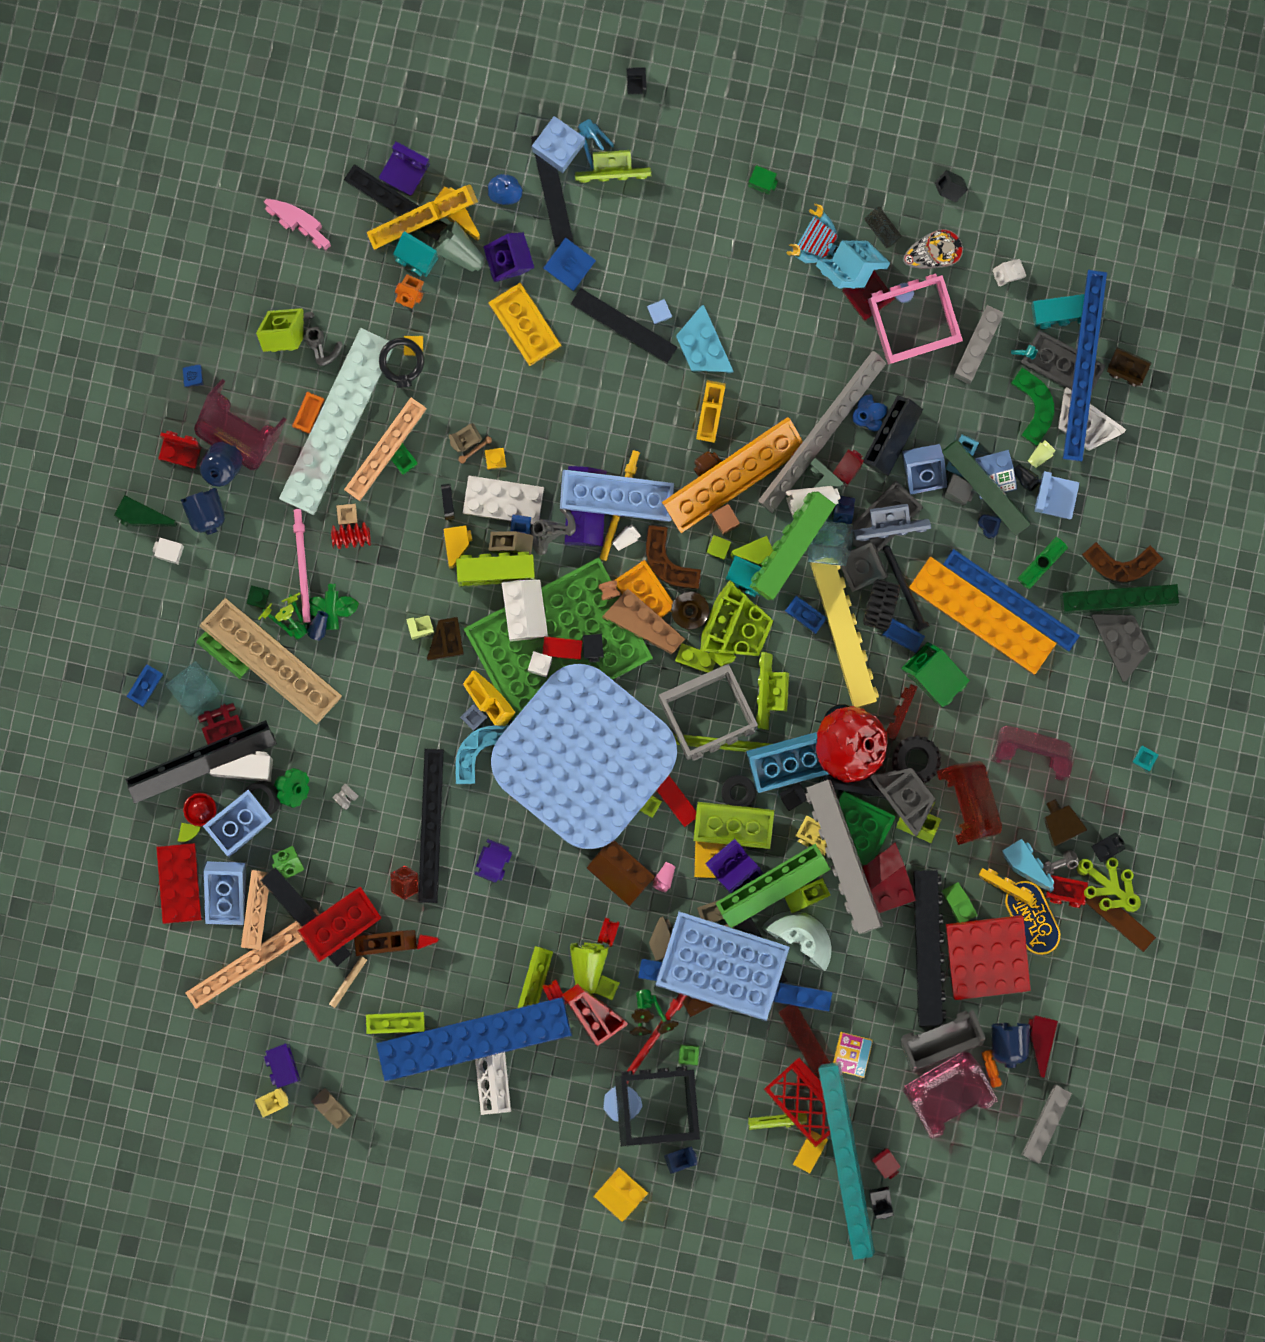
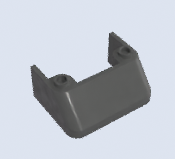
M971 1010L969 1013L967 1011L961 1012L956 1015L957 1019L920 1035H914L912 1032L902 1036L903 1038H901L900 1043L911 1073L981 1046L985 1041V1036L974 1010Z

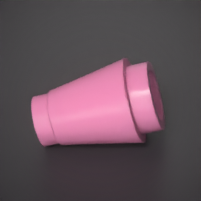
M665 862L653 879V887L661 892H667L671 887L676 867Z

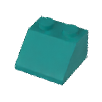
M405 231L402 233L393 253L397 264L402 267L407 265L412 268L411 272L419 277L422 275L427 277L438 260L435 249Z
M735 556L725 582L731 580L737 588L746 590L745 594L754 598L756 595L760 597V594L749 586L752 583L751 578L753 575L759 572L762 567Z

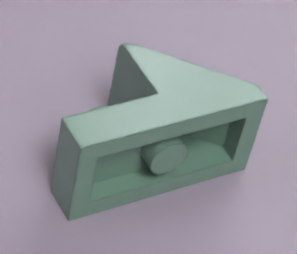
M816 458L812 460L809 465L811 467L810 471L816 477H822L815 487L833 486L834 489H840L843 486V482Z

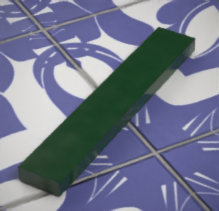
M958 439L942 450L947 459L1015 536L1031 525V522Z

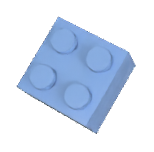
M554 116L532 145V152L564 173L585 144V137Z

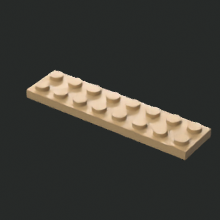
M226 598L200 624L204 631L316 725L341 699L342 695Z

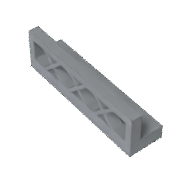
M1058 1085L1053 1086L1021 1154L1022 1156L1038 1164L1040 1163L1072 1093Z

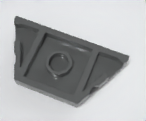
M1094 614L1091 616L1122 682H1125L1150 651L1146 639L1134 615Z
M912 768L872 775L870 778L916 837L936 800Z

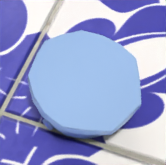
M627 1086L631 1120L640 1112L642 1102L638 1093ZM614 1087L605 1094L603 1109L613 1121L618 1122L616 1088Z

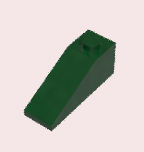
M124 495L114 514L118 519L117 522L126 527L128 524L131 526L176 527L177 525L175 520Z

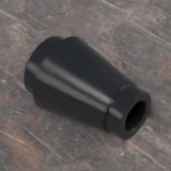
M1018 464L1014 468L1015 476L1025 490L1032 491L1041 482L1038 478L1039 476L1025 466Z

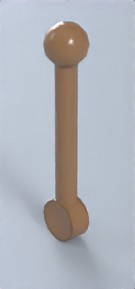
M487 436L485 438V441H483L481 444H479L465 456H460L459 462L464 464L468 457H470L484 445L490 444L492 442V438Z

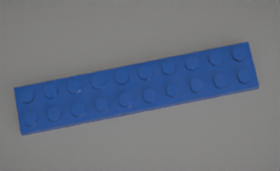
M557 998L376 1044L384 1081H390L572 1036L564 998Z

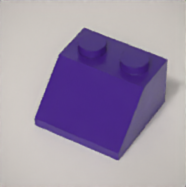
M524 232L508 233L483 246L494 282L522 275L535 268Z
M283 1044L266 1051L264 1060L266 1066L271 1067L273 1074H270V1079L273 1086L276 1085L277 1088H281L301 1081L289 1044Z

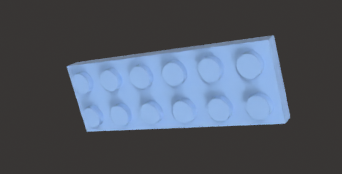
M563 470L560 509L670 522L672 519L662 502L673 495L674 483Z

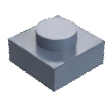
M474 704L460 717L473 731L487 719Z

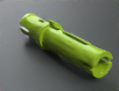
M785 1113L784 1115L748 1118L749 1130L782 1126L790 1128L791 1125H794ZM798 1113V1122L800 1124H807V1114Z

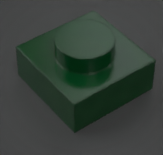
M251 585L246 604L265 609L270 590Z

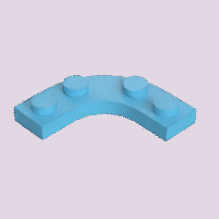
M493 725L479 728L462 742L456 756V784H475L476 757L484 748L495 745L509 725Z

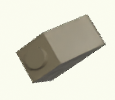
M518 531L491 532L488 551L510 554L529 552L531 554L533 535Z
M326 1088L311 1101L336 1129H339L352 1116Z

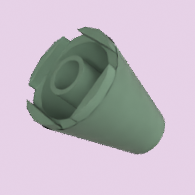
M456 221L451 222L439 234L441 236L439 241L435 240L431 248L437 251V255L471 272L479 271L484 265L483 255Z

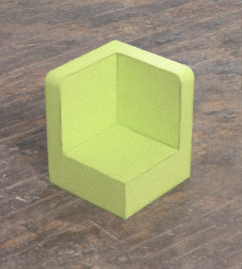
M429 615L416 619L414 617L406 619L412 640L434 634Z

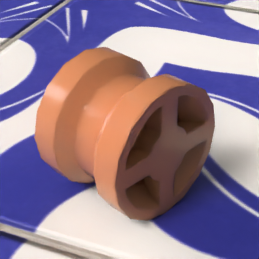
M616 580L598 585L599 590L602 591V600H609L620 596V591L616 588Z

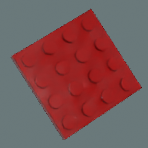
M1023 915L946 924L954 1000L1031 991Z

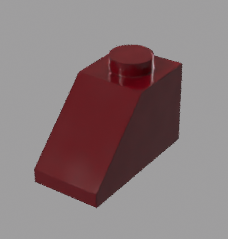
M885 1148L870 1159L884 1179L887 1177L892 1179L899 1173L898 1169L901 1166L888 1148Z

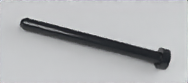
M884 546L883 551L918 624L916 627L917 631L919 632L930 627L929 623L924 621L890 546Z

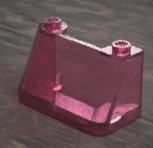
M1004 726L999 730L990 761L1000 763L1001 760L1012 759L1018 748L1051 758L1049 767L1054 770L1056 774L1055 779L1065 782L1070 778L1073 760V748L1070 743L1013 726Z
M969 1052L955 1056L910 1082L903 1089L906 1098L930 1139L940 1137L945 1130L944 1123L973 1106L978 1105L980 1108L987 1109L998 1101L979 1063Z

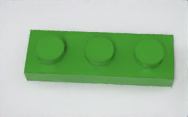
M206 631L197 640V644L239 679L250 670Z

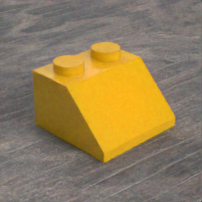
M618 1167L594 1197L623 1222L645 1198L648 1192Z

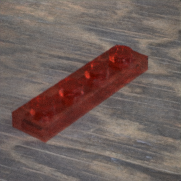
M789 1005L780 1010L778 1014L811 1071L819 1079V1067L830 1062L798 1006Z

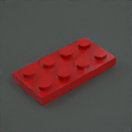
M196 844L156 847L162 923L201 921Z
M360 886L299 928L297 932L316 960L321 962L382 918Z

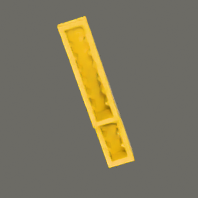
M471 184L466 185L366 233L375 250L401 238L404 231L410 234L477 203L478 200Z

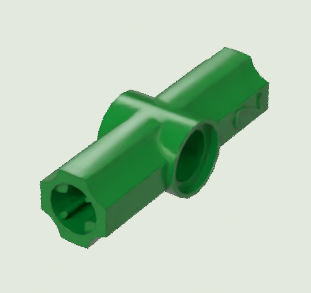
M1055 537L1017 578L1019 582L1029 590L1068 549L1067 545L1061 539ZM1041 558L1045 559L1047 567H1040L1038 560Z

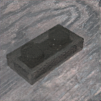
M880 206L864 218L886 249L902 237Z

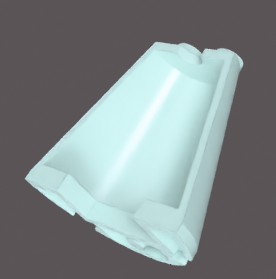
M787 911L771 917L761 927V929L776 939L781 937L790 944L792 942H799L801 944V951L810 957L809 961L823 971L827 969L831 958L830 937L824 926L811 915L798 911L792 914L791 911Z

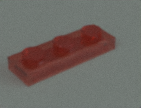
M910 684L909 688H904L901 695L903 702L901 706L897 704L893 714L896 716L894 723L890 722L886 733L889 734L888 739L895 741L917 686Z

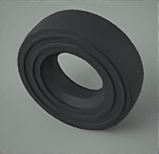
M742 775L732 776L722 786V799L726 805L749 807L755 800L756 788L749 778ZM736 785H741L746 790V796L742 800H736L731 795V790Z

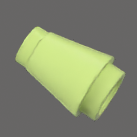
M1045 440L1043 443H1039L1028 461L1037 468L1054 456L1053 453L1056 450Z

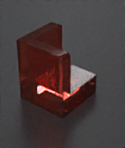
M407 866L391 872V892L403 900L418 893V873Z

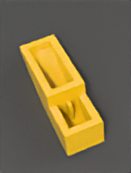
M707 380L696 436L698 440L715 443L725 383Z
M474 670L464 681L463 685L478 709L486 712L495 726H506L516 712L503 695Z

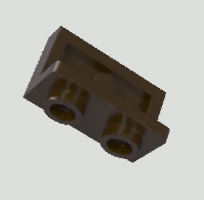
M1117 347L1108 365L1107 372L1115 379L1122 378L1127 380V383L1131 386L1137 387L1138 385L1142 387L1152 362Z

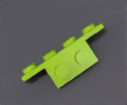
M630 150L593 152L594 171L575 172V180H579L581 183L590 182L591 179H598V181L603 182L609 181V178L627 180L628 177L646 179L647 176H651L650 168H631Z
M761 652L759 659L760 676L758 678L759 695L757 697L758 714L756 716L757 728L769 730L770 711H787L789 673L772 672L773 654Z

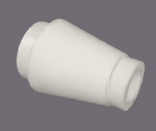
M631 524L629 527L626 526L612 543L619 551L639 541L638 538L641 535L635 526Z

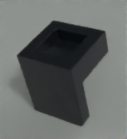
M646 67L627 68L628 95L646 94Z
M948 170L935 181L939 195L954 202H957L968 190L963 177Z
M799 782L778 795L788 811L807 801L806 793Z

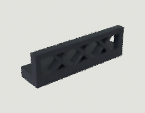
M830 774L824 775L823 781L830 780L835 791L886 799L870 777L856 782H843L832 777Z

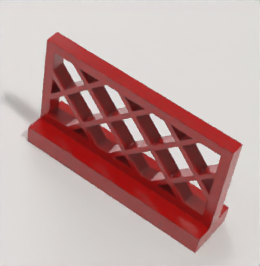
M798 1058L763 1090L816 1148L831 1134L829 1126H825V1115H827V1112H825L826 1106L821 1081ZM790 1070L797 1075L796 1083L786 1082V1074ZM775 1084L783 1085L782 1096L774 1095L770 1088ZM786 1085L796 1086V1097L785 1096ZM799 1086H806L810 1090L809 1098L799 1097ZM785 1099H796L795 1110H788L785 1107ZM799 1100H809V1111H798ZM812 1101H820L822 1103V1112H812ZM798 1113L809 1114L808 1125H801L798 1122ZM812 1114L822 1115V1126L811 1125ZM811 1128L822 1129L821 1138L817 1141L811 1136Z

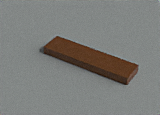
M1107 895L1095 896L1092 899L1087 898L1085 900L1090 908L1142 952L1156 938L1122 908H1110L1107 911H1103L1099 903L1104 898H1109ZM1103 902L1105 907L1109 906L1107 902Z

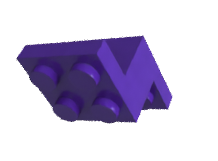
M735 839L705 863L729 894L764 874Z

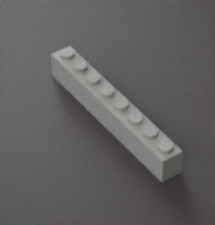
M826 780L807 787L808 793H806L808 803L813 805L814 811H812L815 822H819L821 827L819 834L821 839L826 841L827 847L825 851L828 858H832L834 864L832 866L835 877H839L840 884H838L841 894H845L847 900L845 907L854 919L851 921L854 931L864 934L883 927L832 782Z

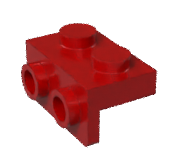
M1050 875L1054 881V891L1051 893L1047 891L1046 898L1050 899L1051 903L1061 904V901L1068 902L1070 907L1075 908L1085 905L1086 897L1084 891L1088 887V882Z

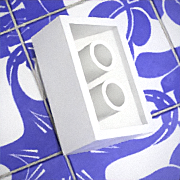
M540 580L502 582L510 642L542 638L544 636L548 637Z

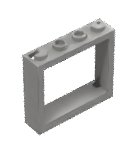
M729 664L661 693L658 697L687 760H697L707 751H710V753L715 752L725 743L728 745L733 744L743 735L745 737L751 736L758 727ZM726 677L748 725L690 751L668 703Z

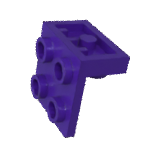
M395 141L392 147L393 153L381 172L379 179L412 196L428 169L430 162L428 158Z

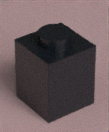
M602 634L583 635L584 659L588 660L589 663L600 662V659H604Z

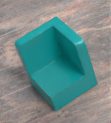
M1140 746L1132 763L1148 773L1159 754L1144 746Z

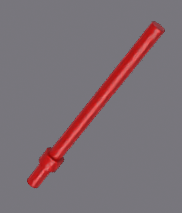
M679 993L677 998L671 1001V1006L664 1015L666 1020H671L676 1011L681 1009L684 1005L683 1001L687 997L686 995ZM662 1020L627 1070L632 1071L633 1075L661 1034L657 1030L661 1028Z

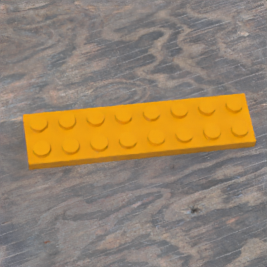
M787 417L664 500L662 504L679 532L683 533L789 461L803 443V440L791 419Z
M931 556L909 586L911 591L1033 675L1037 673L1057 644Z

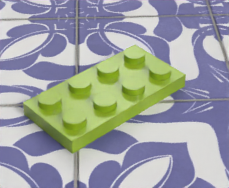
M698 802L693 841L729 844L735 839L741 846L770 849L774 810Z

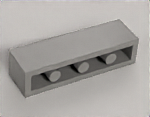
M989 305L986 306L953 377L971 384L1004 312Z

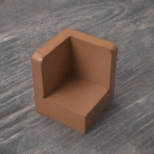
M729 504L716 510L711 515L722 535L740 526Z

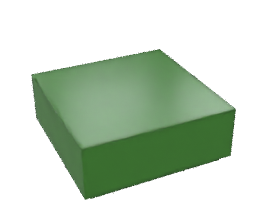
M680 1044L679 1064L698 1065L699 1046Z

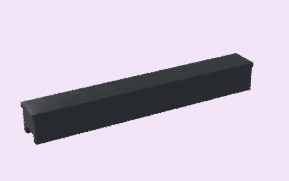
M265 720L125 780L135 804L207 774L211 769L247 755L255 754L256 751H262L277 743L274 734Z

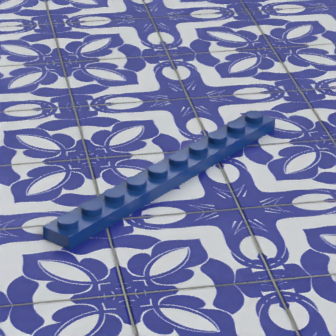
M1087 271L1063 459L1079 462L1083 460L1107 272Z
M641 959L638 978L657 981L663 962ZM778 983L773 1002L829 1012L832 992Z

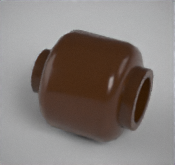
M707 451L695 459L694 464L696 467L693 470L700 477L722 461L715 452Z

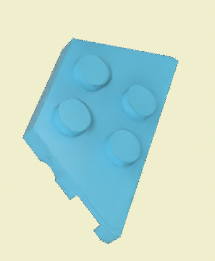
M702 305L676 335L692 372L733 373L731 364L705 306Z

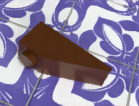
M402 930L354 938L356 956L417 949L415 930Z

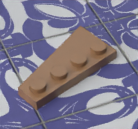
M629 589L620 596L602 617L670 654H673L685 640Z

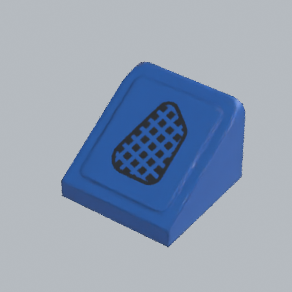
M201 364L183 368L184 387L204 385Z

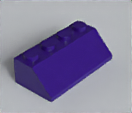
M568 466V470L607 475L606 470ZM570 510L574 516L576 531L572 536L565 535V545L603 547L605 514Z

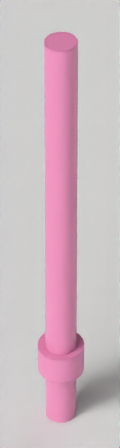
M295 509L293 531L296 533L303 623L311 622L303 536L305 525L302 524L301 509Z

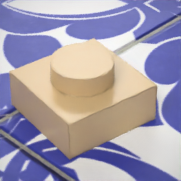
M356 504L337 505L338 525L358 524Z

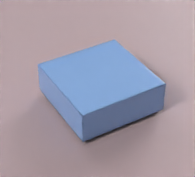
M665 299L647 306L654 325L672 318Z

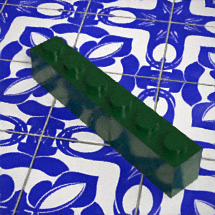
M1178 584L1064 592L1060 595L1062 614L1167 607L1179 604Z

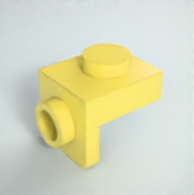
M281 1088L255 1100L263 1118L289 1105L287 1094Z

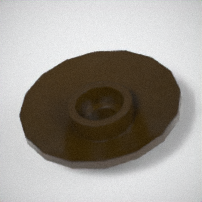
M684 592L673 601L671 608L672 618L681 628L688 630L697 629L708 619L709 605L706 599L699 593ZM688 608L693 609L692 615L687 614L686 610Z

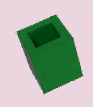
M756 165L748 186L769 195L771 190L775 191L779 180H776L777 173Z

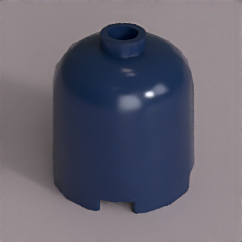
M224 442L214 443L209 447L201 461L200 473L202 478L212 486L221 487L227 485L235 478L242 467L243 457L241 452L235 445L231 446Z
M217 488L181 499L189 524L195 532H206V535L218 532L217 528L222 526L225 521V514Z
M994 1023L991 1028L993 1057L997 1062L1005 1064L1006 1068H1016V1064L1026 1061L1029 1055V1024L1017 1023V1026H1009V1023Z

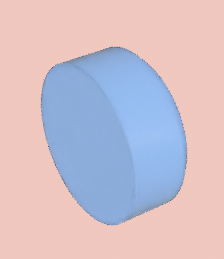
M901 283L899 285L903 288L907 287L908 283ZM914 291L895 296V298L899 302L907 303L913 298Z

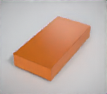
M307 392L292 427L310 434L325 399Z

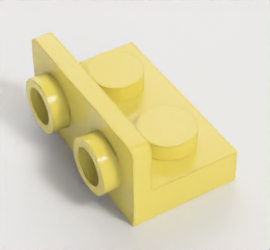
M806 815L796 834V837L799 838L798 842L806 847L809 844H816L821 854L825 856L827 844L820 837L819 829L821 827L819 822H815L813 818Z

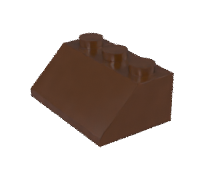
M615 840L605 845L587 866V869L628 906L637 899L655 878L652 873Z

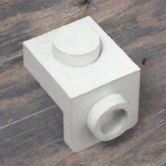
M1020 259L1004 262L993 269L998 286H1003L1008 282L1026 277Z

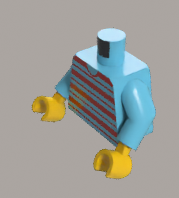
M814 204L817 207L816 212L812 209L809 210L810 214L816 215V217H813L798 245L790 244L789 246L793 248V252L787 251V255L795 256L804 263H817L819 259H826L828 254L834 256L839 247L834 244L838 237L836 234L837 230L831 219L823 212V207L819 204Z

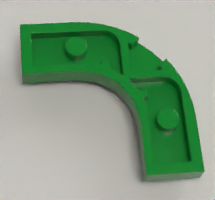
M1022 367L1011 384L1025 393L1033 402L1034 416L1021 437L1037 447L1052 424L1054 401L1048 387L1039 378Z

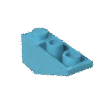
M1020 839L1002 851L1003 857L1013 872L1050 893L1054 891L1052 877L1049 873L1047 875L1044 873L1042 862L1039 858H1034L1032 855L1034 851L1028 842L1024 843Z

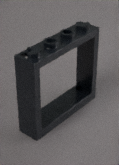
M687 1066L675 1067L676 1071H669V1068H659L657 1073H651V1069L639 1070V1074L634 1075L632 1071H623L621 1076H615L620 1146L700 1140L694 1069L687 1070ZM684 1076L689 1132L632 1137L627 1081Z

